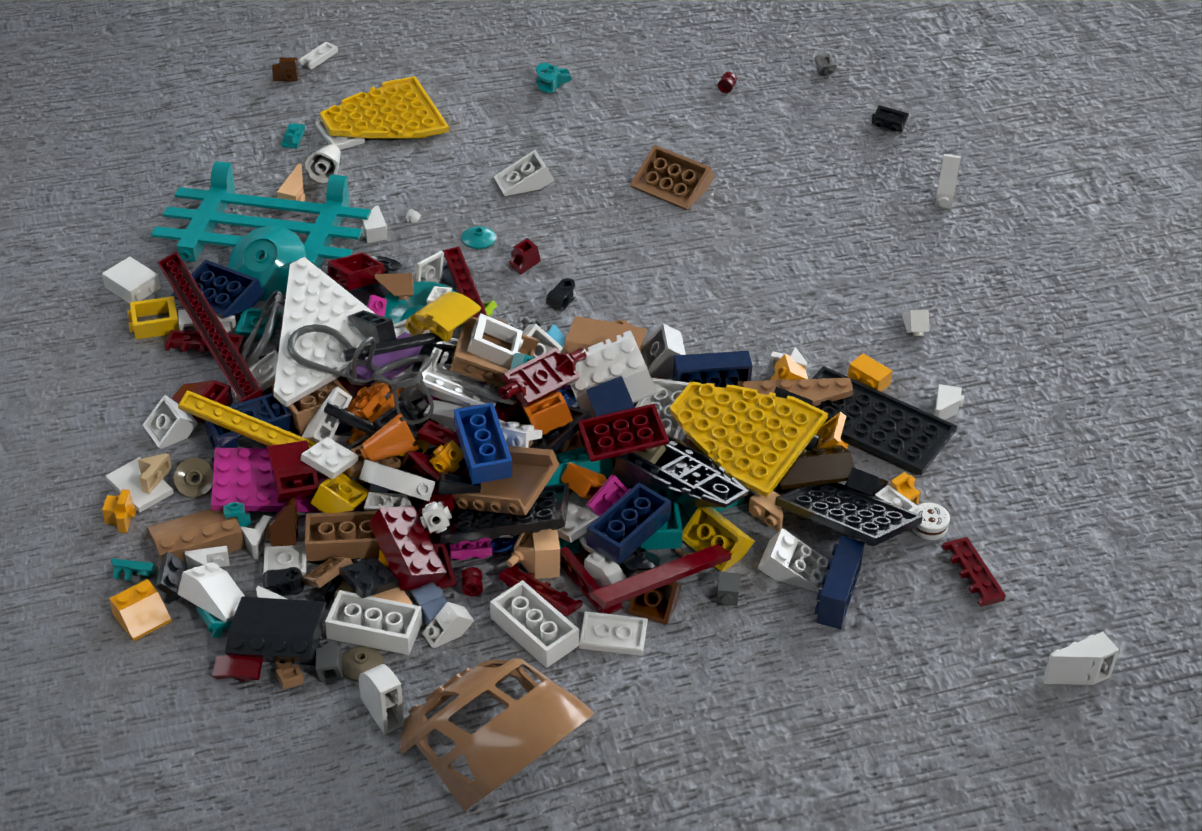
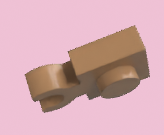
M275 661L277 679L283 689L304 684V676L297 664L292 665L289 662L281 664Z

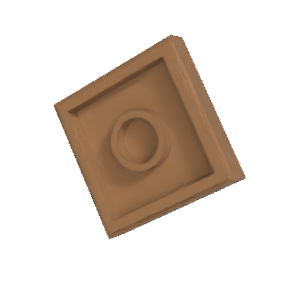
M333 556L304 576L302 581L305 586L321 588L340 574L341 567L351 565L353 562L348 557Z

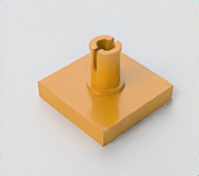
M842 412L824 423L817 431L816 435L819 436V441L816 448L830 449L832 446L842 445L848 449V444L840 439L846 416Z

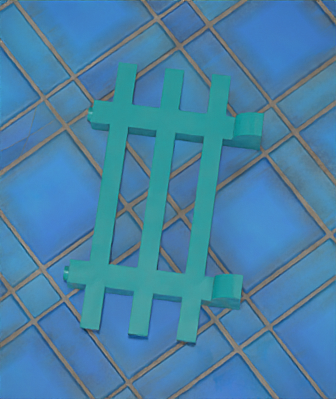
M215 161L211 171V187L209 190L179 187L175 193V198L201 200L202 203L199 208L195 210L167 206L163 213V217L191 220L186 230L155 226L151 237L180 240L176 247L182 261L196 262L206 244L235 247L241 238L244 237L212 233L217 223L262 228L270 225L285 227L295 233L309 234L305 244H303L305 246L306 259L317 268H320L324 258L338 259L350 256L353 253V249L330 247L334 237L359 240L362 234V229L340 227L343 217L368 220L371 209L349 207L347 176L333 174L328 179L325 204L235 194L232 163ZM228 204L312 213L319 214L314 224L223 212Z

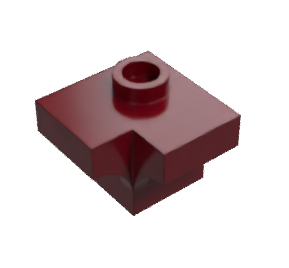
M528 238L513 247L514 250L510 252L512 257L509 261L510 267L520 275L541 262L538 246Z

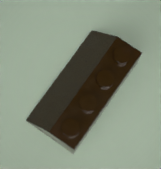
M842 445L832 446V449L814 448L813 451L809 452L803 450L777 486L782 490L847 481L852 467L855 468L851 452Z

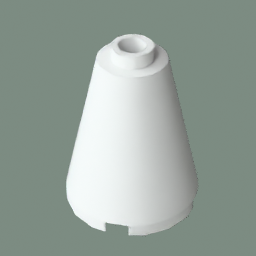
M327 145L308 156L305 168L311 179L319 183H327L331 174H338L341 152L336 145Z

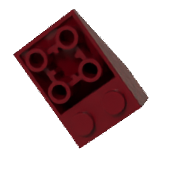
M215 380L183 384L171 398L179 404L188 390L227 407L233 403L231 385ZM192 415L196 421L205 424L204 419Z
M307 440L267 446L278 503L288 502L292 497H297V500L313 498L319 488L316 469L301 461V454L309 449Z

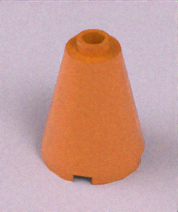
M401 413L362 443L363 448L360 451L366 460L370 459L373 462L419 449L418 445L413 446L412 443L415 442V439L406 421L401 422L400 418L403 417Z

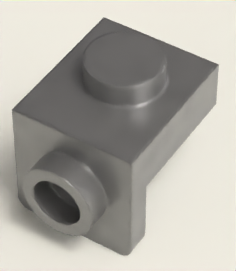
M830 54L817 55L814 58L819 75L834 73L837 63H833Z

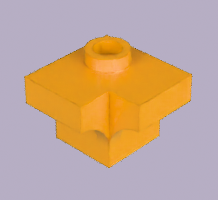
M784 354L774 365L775 374L770 378V380L808 379L805 368L795 363L791 356Z
M903 472L891 480L890 487L918 506L921 492L914 487L916 479L913 476Z
M122 489L121 493L116 496L107 495L102 508L105 524L117 526L119 533H127L131 519L136 514V506L132 503L130 490Z

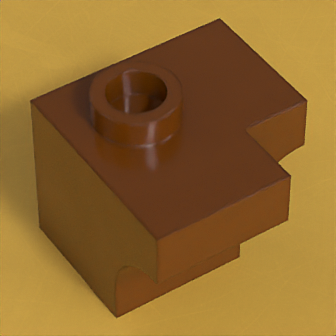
M280 58L278 64L272 65L273 81H297L299 72L298 59Z

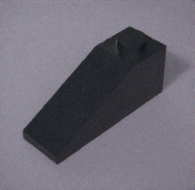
M365 310L347 316L348 320L365 338L374 337L376 344L397 339L392 319Z

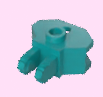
M546 62L539 63L535 68L538 74L535 79L540 91L547 94L554 93L558 87H561V84L572 80V76L567 68H558L557 65L553 66Z

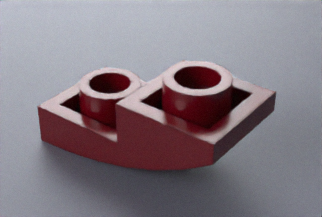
M239 655L217 656L213 677L216 679L236 678L240 682L259 680L263 659Z

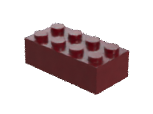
M414 506L379 508L370 520L369 525L393 575L399 580L398 586L400 590H413L431 582L437 586L446 574V570Z

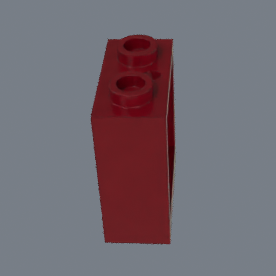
M364 252L328 261L327 275L348 291L378 283L375 275L385 273L384 264Z

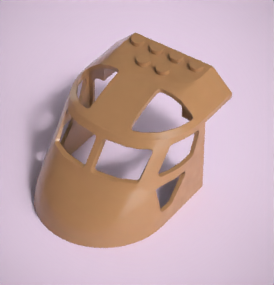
M521 658L488 660L472 669L468 667L463 672L456 674L449 682L441 685L425 698L427 702L421 706L418 703L408 711L410 715L404 720L400 751L404 754L417 745L462 809L466 811L545 753L595 713L575 695L553 682ZM522 666L537 676L542 683L538 685L523 670ZM509 676L515 677L527 694L519 700H514L496 686ZM484 692L507 707V709L473 734H469L449 721V717ZM453 695L459 696L429 720L426 718L428 713ZM434 729L439 730L456 743V747L443 758H439L427 741L428 735ZM462 754L466 756L468 765L475 778L474 781L456 771L451 765Z

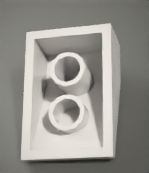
M536 150L493 176L504 196L540 190L554 181V178Z
M207 563L183 571L178 595L224 622L233 620L241 597H245L228 572L221 569L216 563Z

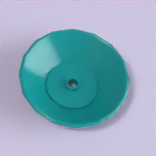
M270 225L258 228L241 238L232 250L228 268L257 278L265 293L260 300L266 301L276 290L282 292V295L287 292L290 264L303 257L306 258L305 246L295 233L285 227Z
M430 281L414 282V297H410V300H399V297H394L388 292L384 299H387L384 317L392 319L393 325L406 320L427 305V298L434 286H448Z

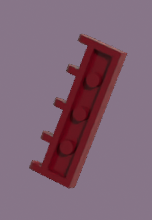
M171 330L165 344V351H170L171 348H181L182 352H186L187 349L200 350L201 354H204L206 350L210 351L200 333L194 331ZM228 334L240 353L244 344V335Z
M968 537L945 542L941 545L944 551L950 550L953 556L950 557L951 563H959L963 569L959 573L960 577H968L972 583L969 591L971 593L977 592L981 597L977 601L980 607L1005 601L1006 594Z
M517 565L509 567L499 574L498 579L509 587H513L523 580L563 616L567 617L583 605V601L580 599L577 601L568 597L567 592H559L550 587V583H542L534 578V574H526L520 571Z

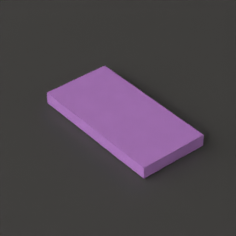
M404 332L400 336H398L397 339L410 337L412 335ZM423 346L375 355L372 362L379 369L393 361L419 355ZM413 364L396 368L382 376L392 380ZM356 366L358 379L368 380L372 378L373 371L371 369H368L366 366Z

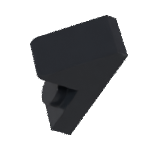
M852 467L845 486L875 497V494L886 487L889 481Z

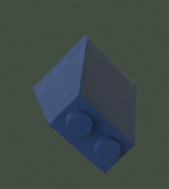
M622 376L586 389L596 417L635 408Z

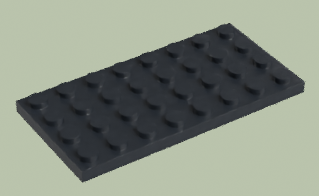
M823 366L812 379L850 377ZM850 378L853 388L852 396L836 401H822L820 405L814 406L828 413V418L824 423L840 412L846 416L841 439L919 475L924 473L957 430V425L852 378Z

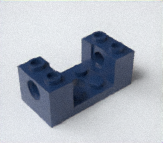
M274 392L229 406L232 409L294 434L292 414L288 407H285L274 397ZM205 420L207 437L214 450L215 448H238L237 438L243 437V435Z

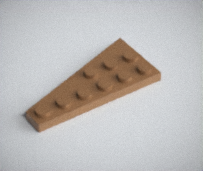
M850 378L738 382L740 387L758 390L757 393L769 395V392L774 393L775 388L779 387L812 400L813 406L820 405L822 401H836L853 395Z

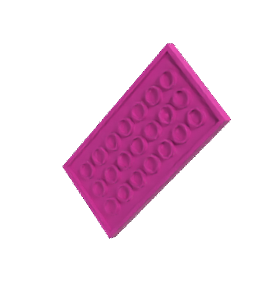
M215 448L211 510L224 511L223 506L232 502H244L245 511L279 512L287 502L278 503L267 449ZM323 473L317 475L319 486L329 478ZM313 498L297 500V512L321 511L311 504ZM366 499L355 509L347 512L365 511Z

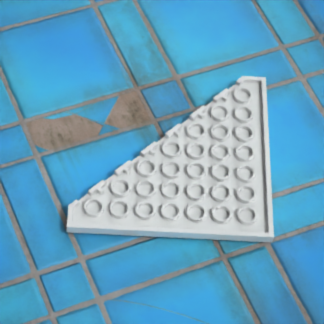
M305 257L291 263L289 268L274 384V397L285 407L340 377L310 369L297 363L290 356L287 349L288 338L291 334L306 325H327L338 330L354 348H357L366 338L348 320L347 316L362 310L374 313ZM395 330V334H396V338H397V337L400 336L401 334H400L397 330ZM323 332L305 333L295 342L297 353L303 358L344 373L348 364L352 362H346L344 359L343 350L348 349L329 334Z

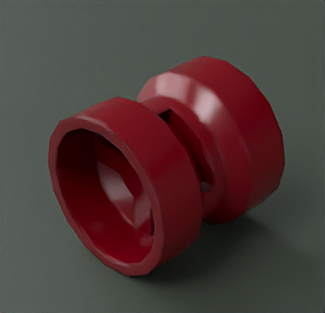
M725 72L718 82V89L722 93H730L737 82L736 75L732 72Z
M476 567L464 569L462 572V592L470 597L480 595L483 591L482 571Z

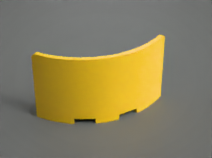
M446 292L406 320L404 327L413 336L423 334L425 330L429 329L430 332L448 342L452 339L454 329L478 313L481 307L460 293Z

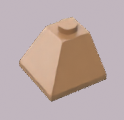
M412 273L375 275L377 282L394 297H399V300H410V297H414V278Z

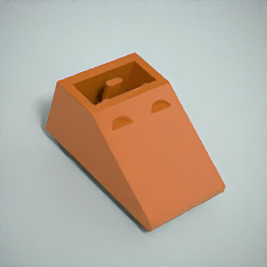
M558 391L527 407L521 405L530 425H533L534 429L542 430V435L573 421L567 403L561 392Z

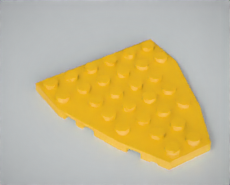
M416 76L383 82L380 88L371 87L368 93L359 92L341 100V105H332L329 109L320 112V119L331 136L425 138L449 132L448 124Z
M690 382L669 407V412L690 440L705 455L711 457L718 467L726 470L725 474L730 479L734 477L744 487L768 498L828 418V413L792 396H787L786 399L776 397V393L769 392V395L759 394L756 389L735 385H726V388L714 387L712 383Z

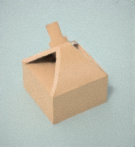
M545 529L537 533H521L514 545V552L506 561V564L509 567H513L516 563H521L529 573L534 574L535 579L560 577L558 531Z

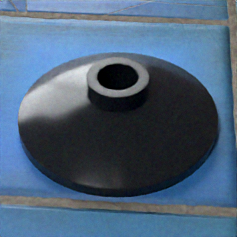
M371 256L384 264V274H387L388 271L399 270L402 267L401 263L394 259L383 256Z
M637 548L621 564L629 569L645 571L658 567L660 565V558L648 552L645 548Z

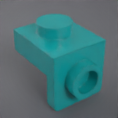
M232 502L223 506L225 518L237 517L240 527L251 525L250 513H245L244 502Z

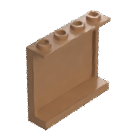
M472 316L463 323L450 371L499 388L505 387L507 385L501 377L510 369L467 351L473 326L478 319ZM485 332L483 333L482 339L511 350V343ZM522 334L523 344L518 352L533 357L539 340Z
M508 446L512 458V477L481 483L480 493L452 494L458 508L526 516L559 466L553 450Z

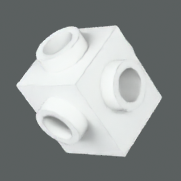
M442 501L429 503L422 509L423 516L420 519L424 529L428 527L430 533L434 531L435 533L443 532L450 525L449 519L452 516L448 506L444 507ZM435 516L440 518V520L432 521Z

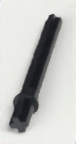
M429 332L377 343L374 356L442 342L444 340L436 334ZM367 345L361 350L358 359L362 358V360H365L368 357L371 345ZM357 348L343 350L346 362L352 361Z
M328 401L323 412L339 419L338 422L343 421L371 436L378 431L371 422L347 411L346 407L343 409ZM419 447L415 452L423 453V448Z

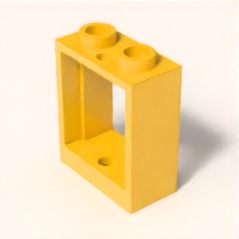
M174 296L130 302L131 310H127L129 321H132L129 322L130 333L134 332L135 340L169 335L171 330H180ZM169 313L170 315L169 318L137 321V317Z

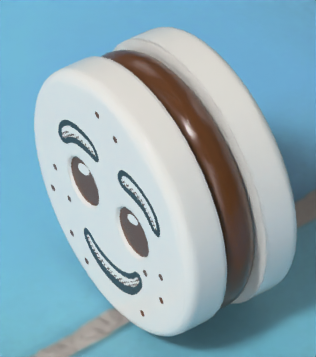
M922 503L918 505L919 509L914 513L923 516L922 524L913 527L912 531L918 537L925 540H938L944 537L950 522L948 511L935 503Z

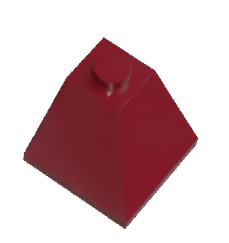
M410 450L402 461L401 466L408 473L435 481L434 487L438 484L440 473L429 462L433 456Z

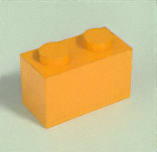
M863 353L849 364L847 377L882 392L891 384L893 371Z

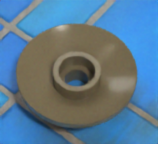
M186 459L175 470V486L181 494L187 497H201L212 488L214 471L209 463L203 459ZM198 476L199 480L192 482V477Z
M366 646L354 647L342 656L343 675L359 682V675L384 664L381 653L374 648Z

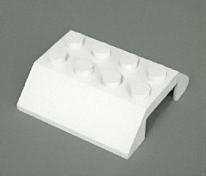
M630 330L623 333L624 337H621L620 334L617 335L616 342L612 343L610 339L605 340L606 344L602 341L588 347L589 351L586 352V359L575 365L580 377L570 385L580 409L589 411L592 418L596 417L586 389L619 376L623 377L633 403L657 394L646 364Z
M434 347L430 356L432 362L422 373L423 381L430 395L444 402L465 407L493 403L495 407L497 401L476 394L461 385L462 379L473 380V378L443 367L448 359V352H444L439 366L436 365L442 350ZM419 381L417 390L426 394Z

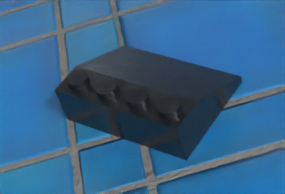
M242 596L228 631L225 654L262 658L263 662L275 663L276 661L279 663L289 662L292 664L316 666V649L319 648L326 602Z

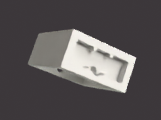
M480 314L473 326L467 351L510 369L514 354L520 353L518 350H520L523 344L521 339L523 331ZM485 332L511 343V350L482 339L483 333Z

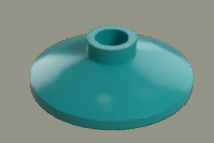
M484 226L470 227L461 236L463 244L473 249L488 248L496 241L495 232Z

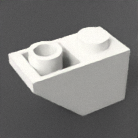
M447 602L422 634L430 646L436 648L461 637L474 622V619L464 606Z

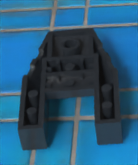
M669 434L667 436L670 444L664 445L666 450L656 462L657 465L633 452L617 456L613 475L623 484L634 487L641 483L666 499L686 506L726 508L746 496L749 492L734 477L730 479L725 475L726 470L722 467L717 468L712 463L713 459Z

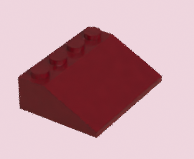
M655 403L578 421L580 439L584 451L591 462L670 444Z

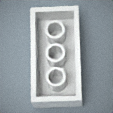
M523 580L490 601L491 619L546 668L579 646V629Z
M339 590L325 621L327 639L410 655L422 625L421 606L371 596L362 599L356 593Z

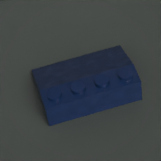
M206 259L191 274L215 314L223 318L254 307L265 295L257 278ZM173 292L171 296H174L175 299L179 300L176 293Z

